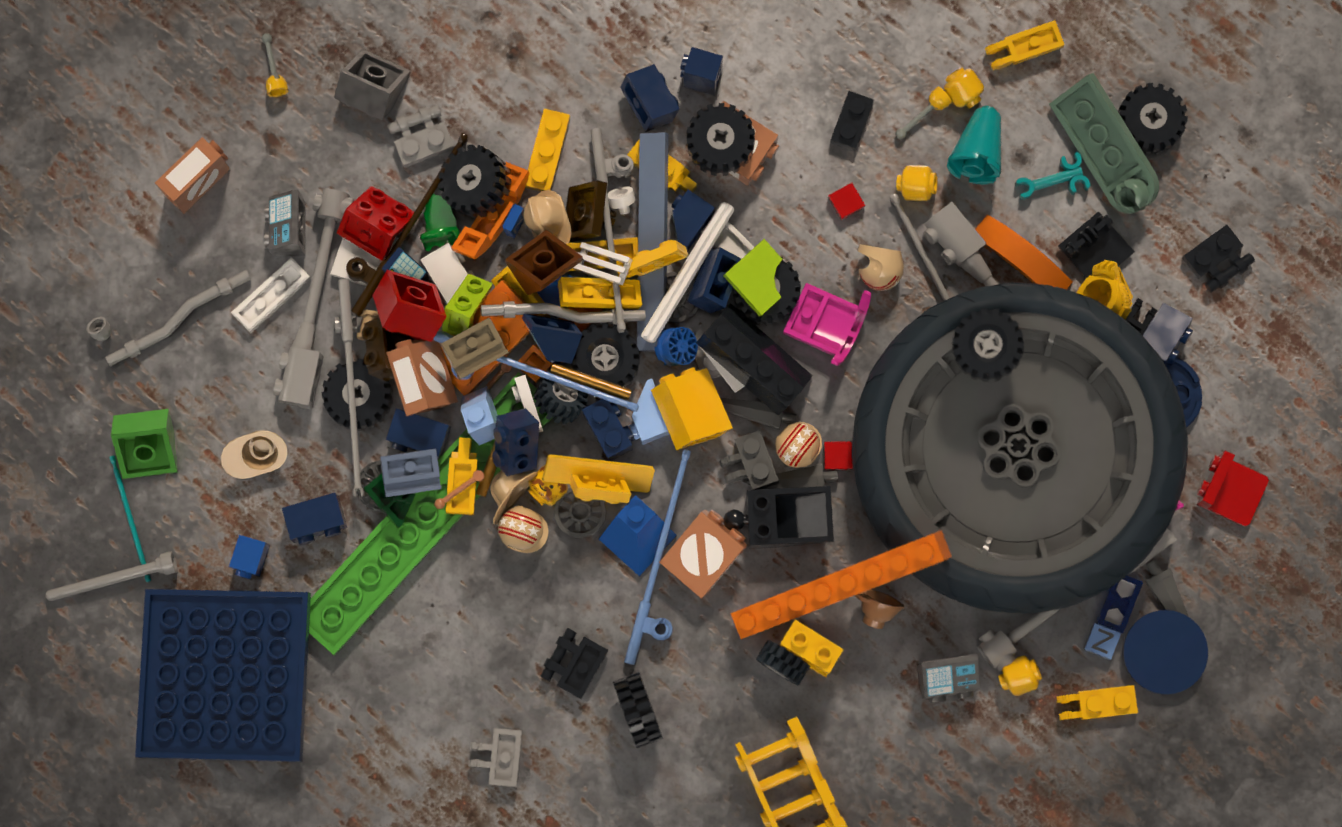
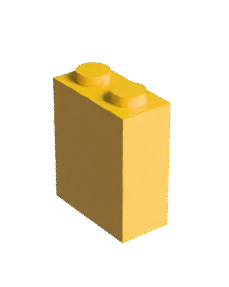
M695 367L681 372L678 377H675L674 374H669L660 378V384L651 389L676 451L718 438L733 429L707 368L696 371Z

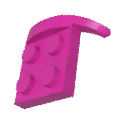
M806 283L800 294L799 301H797L796 307L784 328L783 334L834 356L831 364L839 366L847 358L859 335L869 309L871 292L865 290L859 305H855Z

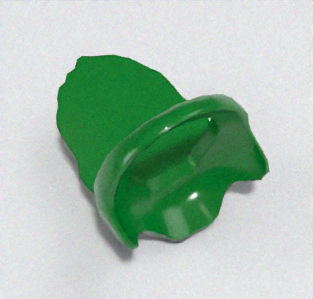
M433 194L424 210L427 232L420 235V240L427 252L433 246L442 247L447 243L453 246L459 236V229L453 210L440 195Z

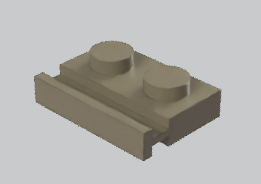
M490 317L440 344L458 379L464 378L509 353L502 343L503 341Z

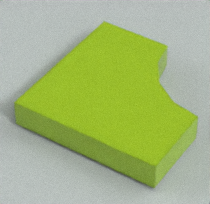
M765 239L723 275L759 317L781 298L776 289L774 276L782 258Z

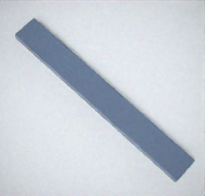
M666 132L640 133L638 252L643 250L651 251L658 248L660 243L667 241L668 133ZM667 266L638 276L642 306L637 310H645L646 313L645 321H637V348L640 352L655 351L654 347L657 346V340L654 343L647 342L641 337V334L667 292Z

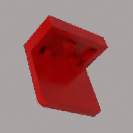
M1223 451L1218 456L1214 455L1208 467L1211 473L1208 480H1203L1198 489L1197 495L1200 497L1196 505L1241 526H1247L1254 516L1269 480L1267 476L1233 461L1234 454Z

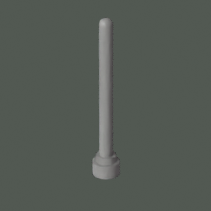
M172 551L162 553L154 562L47 591L45 596L47 600L53 601L156 572L170 575L178 572L177 562Z

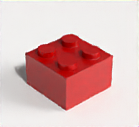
M386 270L373 293L382 327L393 333L399 332L409 335L416 340L423 339L432 342L447 317L436 284Z

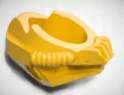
M1108 260L1094 265L1092 276L1089 275L1084 280L1076 293L1100 302L1126 320L1132 310L1130 307L1133 295L1120 267H1118L1116 262Z

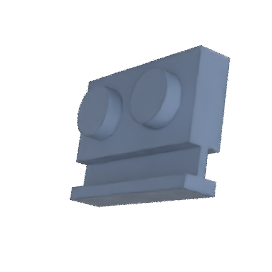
M436 449L380 456L385 497L442 489Z

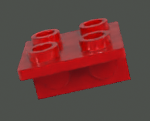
M370 186L346 208L337 234L382 261L389 254L395 236L405 228L414 211L405 204L399 203L386 195L382 190Z

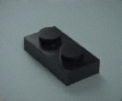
M848 91L830 143L856 151L874 99Z

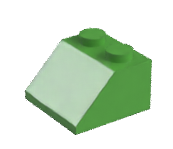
M169 409L113 416L111 437L122 479L178 471L174 429Z

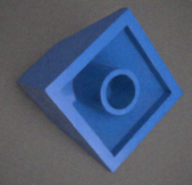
M635 495L616 515L599 540L640 577L654 561L664 521ZM670 528L664 549L677 536Z

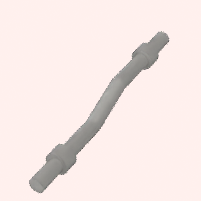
M247 270L229 279L225 277L217 281L216 286L188 299L164 327L137 341L133 339L125 343L122 349L106 356L105 358L110 367L128 357L132 359L140 355V351L171 336L193 309L220 295L224 297L232 293V289L251 280Z
M507 301L501 305H481V316L515 318V315L549 314L576 323L612 322V325H617L616 308L604 312H577L551 303L515 304L514 301ZM622 308L624 322L646 320L645 310L624 311Z

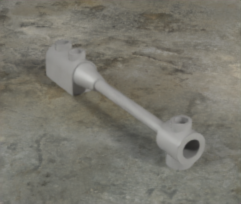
M323 189L322 195L316 194L314 198L313 210L318 211L317 216L325 220L304 321L300 325L292 347L289 348V352H282L279 368L285 369L283 380L276 379L273 391L274 395L279 396L278 402L307 409L313 408L323 361V355L319 351H314V322L335 223H341L346 208L355 201L354 198H349L350 195L348 193L335 189Z
M950 202L924 224L927 228L924 231V236L932 245L939 242L944 248L941 256L948 265L951 266L956 263L985 286L998 284L979 253L987 243L953 202Z
M1168 528L1146 559L1131 573L1177 540ZM1060 609L1038 612L1007 635L1001 630L995 633L991 629L979 638L981 644L977 648L993 669L997 667L999 671H1002L1004 666L1011 664L1017 658L1015 655L1017 651L1013 644Z

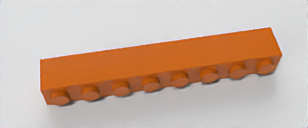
M940 530L730 614L740 639H743L952 557Z

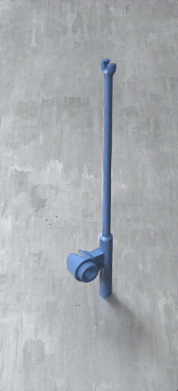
M438 331L433 340L443 343L454 336ZM505 356L496 360L621 405L629 410L637 412L639 408L636 403L622 400ZM451 367L452 373L458 378L454 368ZM474 372L460 380L470 379L473 376Z
M684 449L682 452V460L645 595L640 602L624 660L628 664L635 665L643 633L651 634L657 640H666L673 633V625L668 619H654L648 617L651 607L650 599L660 566L659 562L662 558L686 465L691 451ZM659 624H665L666 632L664 634L658 632Z

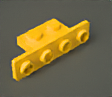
M550 454L547 456L543 480L545 482L570 484L574 496L583 501L595 499L604 500L610 504H618L619 502L629 503L630 491L648 493L655 470L653 466Z

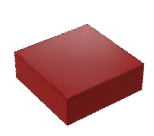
M852 182L828 195L841 220L865 208V204Z
M852 441L824 442V470L853 469Z

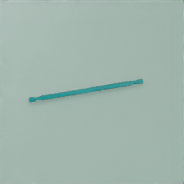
M110 456V462L114 468L113 472L141 565L146 564V560L120 472L116 465L115 456ZM145 575L146 582L151 581L150 575Z

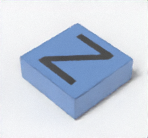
M1094 623L1084 650L1111 660L1121 633Z

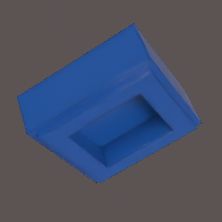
M516 204L513 205L502 226L505 234L514 239L524 221L523 207Z

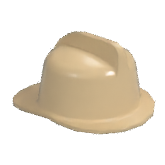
M546 190L528 198L529 202L525 206L523 216L526 226L532 230L534 238L548 230L564 243H570L571 225L561 196L555 191Z
M257 430L228 442L221 454V464L226 473L232 477L239 479L252 478L280 468L288 454L287 445L276 433Z
M501 470L496 474L491 483V495L499 508L494 515L493 524H498L501 516L508 509L514 507L519 498L530 488L528 480H532L538 474L537 472L531 474L522 472L507 477Z

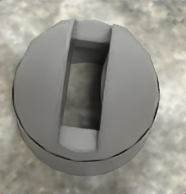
M96 317L88 324L87 332L95 340L104 341L110 337L111 326L104 317Z

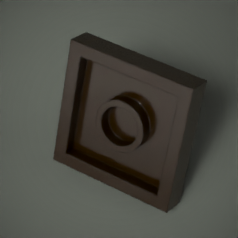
M597 180L568 188L566 213L572 232L570 242L601 236L602 225H605L603 214L607 182ZM610 210V216L616 217V212ZM611 218L612 226L615 224L616 219Z

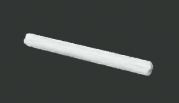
M726 202L720 203L641 334V337L647 342H656L734 212V207Z

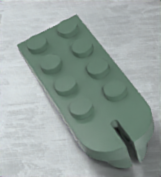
M1094 73L1088 74L1049 103L1102 191L1115 209L1128 214L1136 213L1155 201L1159 192L1157 174Z

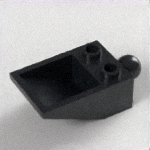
M831 486L747 490V514L733 509L729 510L723 518V523L729 530L735 528L739 531L745 525H748L749 549L780 548L834 542ZM758 499H765L767 506L759 508L756 502ZM759 527H767L769 533L761 536L758 533Z

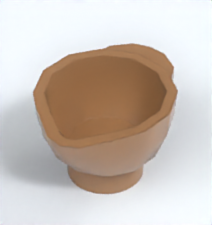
M870 589L855 595L862 603V611L864 613L862 621L868 626L877 629H883L885 622L892 620L905 607L903 603L894 597Z

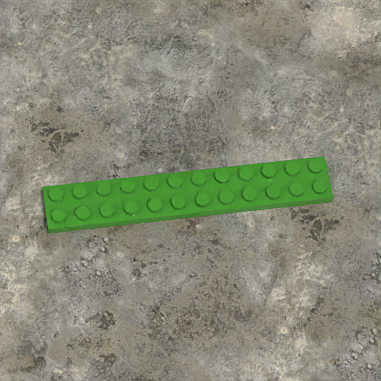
M519 372L493 399L497 415L524 409L522 402H516L512 387L517 386L515 378L522 376ZM528 381V385L534 400V395L537 388ZM536 407L543 429L550 420L545 418L547 416L546 413L541 414L539 412L541 407ZM466 429L459 437L471 438V453H477V470L483 472L495 439L478 445ZM459 437L438 459L439 478L442 489L416 493L404 523L399 528L386 516L311 597L309 633L334 656L462 518L463 515L446 514V503L442 509H437L434 505L436 499L447 496L449 458H451L452 452H458ZM499 467L496 468L493 478L501 471ZM476 495L475 502H476L481 496Z

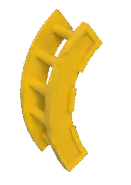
M797 717L787 721L791 731L786 734L787 737L752 753L746 754L741 742L735 744L739 755L735 757L741 772L747 771L764 810V812L760 813L765 827H778L777 821L814 804H817V806L823 804L829 817L824 819L825 823L816 827H847L843 817L838 812L834 797L819 770L817 759ZM788 748H798L802 757L801 760H798V764L758 782L751 765ZM802 774L804 776L810 775L815 789L811 790V794L771 811L763 794L764 791Z

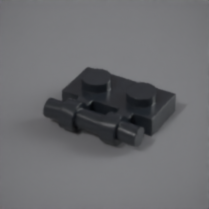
M1227 224L1182 257L1198 279L1206 273L1211 277V280L1205 284L1210 293L1218 288H1224L1229 284L1228 281L1237 274L1242 275L1248 270V266L1255 262L1254 257L1250 253H1247L1242 258L1236 254L1244 245ZM1227 259L1231 266L1222 272L1219 271L1216 266Z
M567 628L563 636H559L557 639V647L551 658H547L543 664L545 668L540 677L550 682L554 673H558L562 677L557 686L582 700L609 650L586 637H583L581 643L577 646L572 643L577 633ZM568 650L574 655L567 668L560 665V662Z

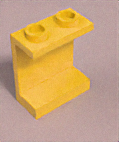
M794 620L780 643V646L801 658L810 665V669L825 678L844 650L797 620Z

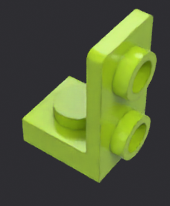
M468 274L445 307L444 311L447 317L443 322L442 331L456 336L472 327L474 314L492 289V283Z

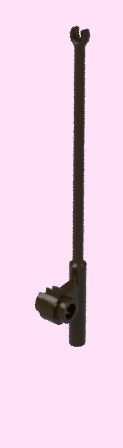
M462 133L451 153L458 154L457 149L462 147L468 140L467 134ZM449 157L446 160L447 164L451 161ZM442 167L439 172L444 173L445 169ZM439 173L386 259L381 261L376 270L368 266L367 262L359 257L348 261L346 265L348 277L353 281H362L367 284L351 310L353 315L360 317L384 276L383 266L397 248L402 246L438 187V183L441 182V179L438 178ZM359 264L362 266V269L358 272L353 270Z

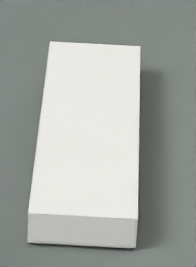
M291 257L231 313L251 334L311 278Z

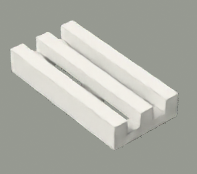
M581 242L580 247L582 249L578 253L583 256V261L574 266L573 269L623 286L633 260L629 257ZM591 252L606 258H610L624 263V265L622 267L587 255V253ZM587 261L620 272V275L617 277L584 266L583 263Z

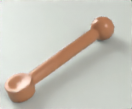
M502 363L501 370L486 386L490 389L504 373L511 371L512 366Z
M480 470L475 471L473 477L444 498L436 499L435 507L437 509L444 508L446 502L474 482H481L484 479V473Z

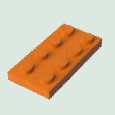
M501 280L486 296L481 305H501L507 301H514L515 304L527 303L505 280ZM480 305L474 314L473 326L490 317L503 341L502 343L509 352L504 355L507 357L530 333L522 319L523 315H515V318L481 316ZM442 349L452 384L464 396L472 393L501 363L495 360L475 371L470 379L460 380L452 373V366Z

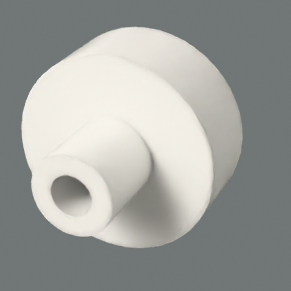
M619 187L608 193L610 208L619 209L622 215L630 212L629 205L633 204L636 200L632 187Z

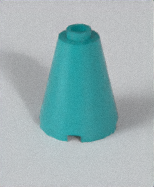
M983 106L976 109L956 143L947 162L949 172L960 179L961 175L969 178V183L983 185L994 183L997 177H1000L1001 115L994 107Z

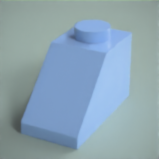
M652 378L646 381L637 402L639 408L637 412L633 411L632 414L633 424L629 425L634 439H640L642 445L669 435L651 392V389L655 387Z
M486 386L463 396L461 399V412L468 433L478 445L495 439L493 432L494 428H496V416L498 415L489 388Z

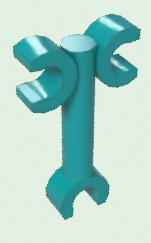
M1079 152L1074 154L1075 164L1073 165L1067 163L1065 156L1061 157L1060 165L1065 170L1063 172L1032 181L1024 177L1019 178L1015 185H1025L1028 188V192L1020 194V200H1026L1031 197L1033 191L1070 181L1068 189L1072 195L1076 193V182L1082 183L1085 191L1089 190L1090 181L1086 176H1083V171L1080 167L1082 158Z

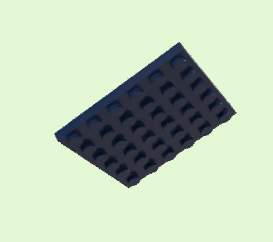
M145 589L135 757L302 762L311 593Z

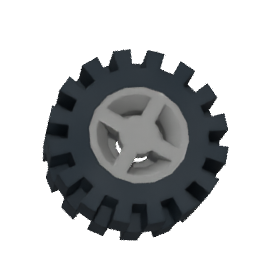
M544 378L535 391V406L541 407L539 410L541 414H547L546 419L550 420L553 417L554 423L559 424L560 420H562L563 424H567L569 421L572 423L578 418L582 409L587 404L588 399L586 398L588 394Z
M770 640L766 641L756 658L758 662L797 686H799L810 668V665L801 658Z

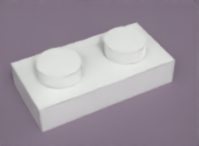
M526 376L516 377L517 386L512 387L516 402L523 403L524 409L526 408L539 421V433L543 432Z

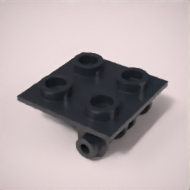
M1099 211L1058 245L1085 278L1089 275L1092 276L1094 265L1108 260L1116 262L1119 266L1135 252L1112 227V219L1108 215L1103 217Z

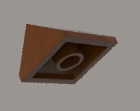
M545 230L506 258L505 263L528 296L543 290L583 261V256L548 230Z

